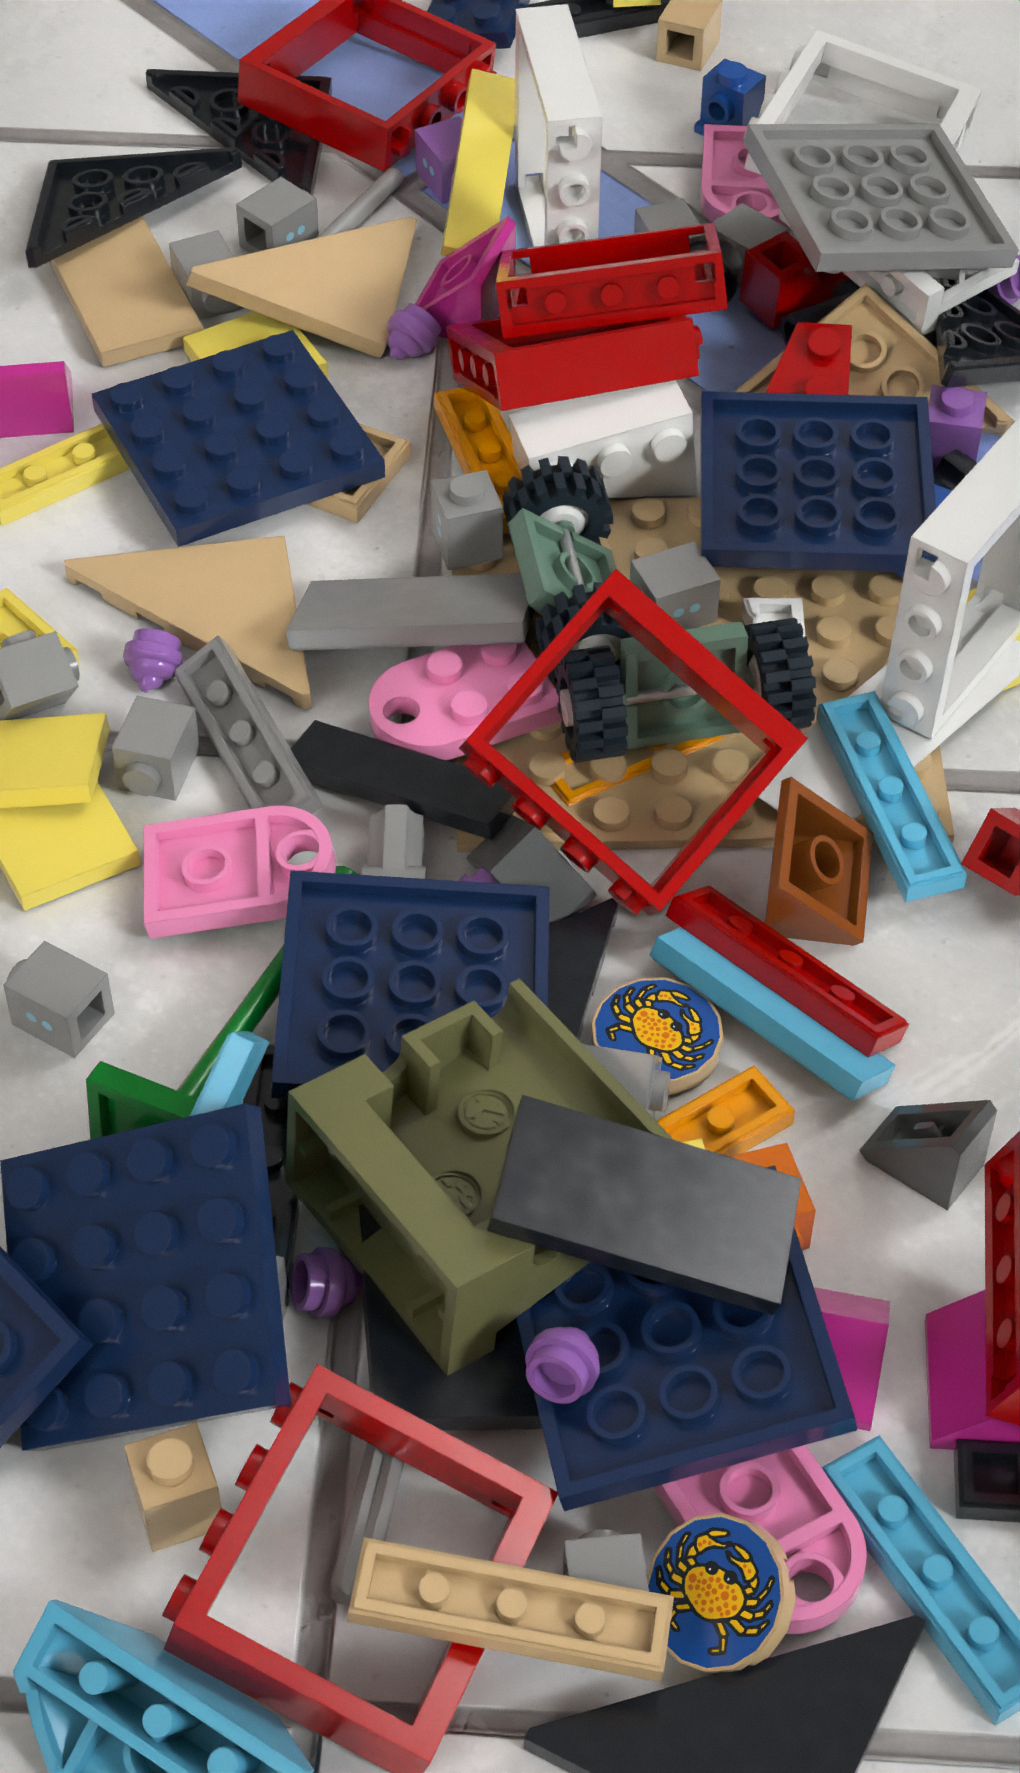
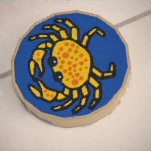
M666 977L639 978L617 986L600 1001L592 1019V1045L662 1057L661 1070L670 1072L668 1096L677 1095L700 1085L715 1070L723 1045L721 1016L712 1002L687 983Z
M724 1513L695 1516L668 1534L653 1555L647 1581L649 1592L674 1596L667 1651L679 1663L704 1672L716 1674L719 1672L741 1670L748 1665L754 1666L773 1653L788 1632L796 1602L794 1580L789 1579L788 1567L784 1561L788 1560L780 1542L759 1524Z

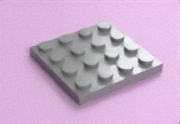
M748 124L743 143L815 272L831 274L840 273L841 271H875L885 273L891 270H925L934 272L940 269H973L982 271L988 268L1013 267L1019 252L1018 247L940 124Z

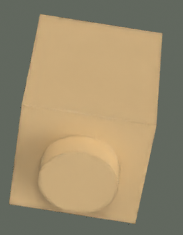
M670 0L658 19L656 61L702 71L720 41L723 0Z
M197 1422L124 1445L133 1490L152 1552L206 1535L222 1507L218 1484Z

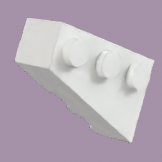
M676 380L556 401L509 415L513 453L520 471L527 465H530L534 471L539 470L538 460L544 458L549 459L550 466L557 465L558 456H568L571 466L579 458L586 461L588 469L594 466L599 471L600 478H603L608 498L697 495L693 412Z

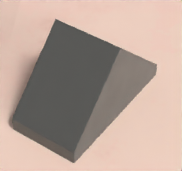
M514 815L508 819L493 840L485 838L466 857L469 863L477 870L482 867L500 884L550 887L549 926L579 913L597 895L593 888L535 826Z
M991 1100L896 1106L859 1151L867 1162L948 1211L984 1166L997 1109Z

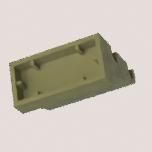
M520 978L509 983L507 1001L503 1008L492 1018L474 1000L403 1035L401 1038V1050L397 1060L384 1072H381L369 1057L364 1054L290 1090L288 1093L286 1184L362 1275L365 1269L446 1376L495 1349L496 1333L591 1262L487 1231L516 1110L522 1095L674 1140ZM362 1203L382 1227L363 1243L359 1216V1205Z

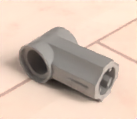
M401 804L385 805L383 810L370 815L368 865L362 866L361 875L427 879L426 866H422L425 837L423 815L416 814L407 805Z

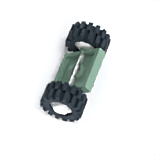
M558 456L557 465L550 466L548 458L538 460L540 469L536 471L530 465L522 468L523 480L513 476L508 482L510 491H504L502 498L504 503L503 510L515 549V557L520 568L526 599L529 606L543 616V618H537L535 623L537 631L535 634L540 654L610 574L617 569L612 551L602 546L599 537L608 538L611 533L609 524H613V513L603 478H600L599 471L594 466L588 469L586 461L577 458L573 466H571L568 456ZM604 611L569 651L609 645L615 655V665H618L620 670V639L633 636ZM554 668L549 673L548 678L550 680L554 679L555 682H558Z
M796 618L744 626L742 621L685 629L797 729L812 725L811 721L815 719L813 707H816L817 700L813 693V688H816V680L811 672V667L814 665L812 655L808 656L807 652L809 648L807 636L803 637V627ZM634 637L620 639V670L618 665H615V655L609 645L569 651L555 667V675L558 681L555 682L556 693L559 696V703L557 704L562 717L561 727L563 734L565 733L567 750L570 751V758L574 760V763L624 756L626 754L625 750L740 733L733 724Z

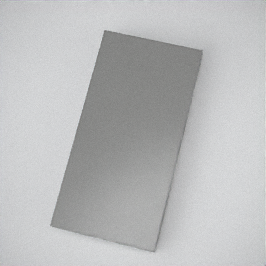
M521 573L321 580L310 582L286 633L289 649H293V651L514 644L525 641L535 610L529 606L526 599Z

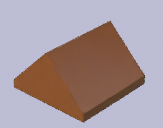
M793 777L781 780L765 924L784 937L851 946L863 943L874 833Z

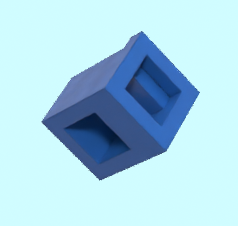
M723 59L703 76L700 119L694 125V132L704 136V124L748 126L752 117H759L764 101L766 75L749 69L742 63Z

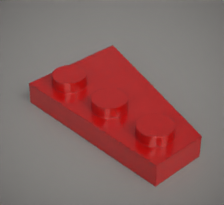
M797 322L765 393L849 395L852 325Z

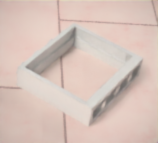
M568 4L516 9L515 187L531 246L598 238L602 113ZM569 126H572V135L569 136ZM539 173L536 176H526V174Z
M816 30L806 47L798 45L790 68L782 70L774 93H767L761 106L759 117H752L749 124H784L810 81L814 80L932 124H940L958 152L969 132L982 89ZM748 152L744 169L761 175Z
M1020 417L925 520L910 539L880 702L888 718L929 739L937 733L1020 634ZM922 551L933 554L938 559L935 563L922 557ZM983 557L976 593L967 603L974 566Z

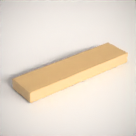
M364 1537L347 1622L660 1682L664 1673L674 1596Z

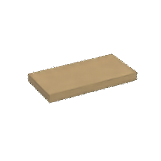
M143 216L49 261L102 367L183 347V337L203 330L199 318Z

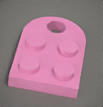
M704 124L700 206L706 218L713 223L717 218L723 217L738 205L744 203L783 226L788 227L779 219L780 207L762 175L744 169L748 150L743 143V138L747 126Z
M522 642L514 644L452 645L401 662L380 675L371 688L368 701L371 731L378 740L439 759L450 760L465 755L459 747L533 664L536 658L526 643ZM548 677L542 681L489 742L491 745L562 721L557 704L559 703V696ZM396 714H409L415 717L413 721L403 724L388 720L389 717Z
M267 806L144 825V926L149 938L167 937L286 918L291 870L335 873L336 855L327 828L313 814L291 806ZM303 851L318 853L313 860L306 864L293 865L288 863L297 853Z
M806 1445L653 1487L678 1527L695 1516L724 1513L757 1523L780 1542L788 1560L784 1561L788 1567L789 1579L797 1574L808 1572L819 1575L827 1582L831 1593L823 1600L809 1602L795 1595L796 1602L786 1634H802L822 1629L843 1616L856 1600L866 1567L867 1550L865 1538L854 1514Z

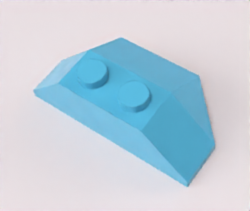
M57 1599L48 1602L13 1670L20 1694L25 1693L32 1727L49 1773H313L314 1771L278 1716L237 1689L163 1650L166 1643L155 1635Z

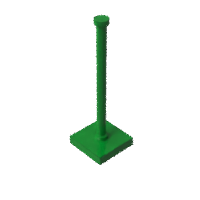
M336 866L335 873L358 875L348 867ZM284 945L177 1090L99 1061L86 1078L90 1139L189 1117L227 1034L238 1031H249L252 1033L279 996Z

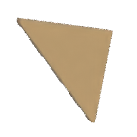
M410 216L193 266L186 285L381 359L389 338L388 321L396 309L417 219Z
M867 283L862 285L818 322L852 325L849 395L928 397L929 405L931 386H943L940 383L937 348ZM784 351L734 392L765 393ZM976 385L960 386L968 390L982 391ZM987 396L981 433L1004 434L1011 427L1013 419Z
M285 536L64 560L66 576L69 582L75 585L83 583L101 593L102 600L135 618H140L141 615L164 627L165 632L180 639L181 643L196 651H199L219 635L230 645L252 682L263 688H268L270 685L291 696L293 704L302 709L312 708L304 651L289 649L286 633L297 608Z

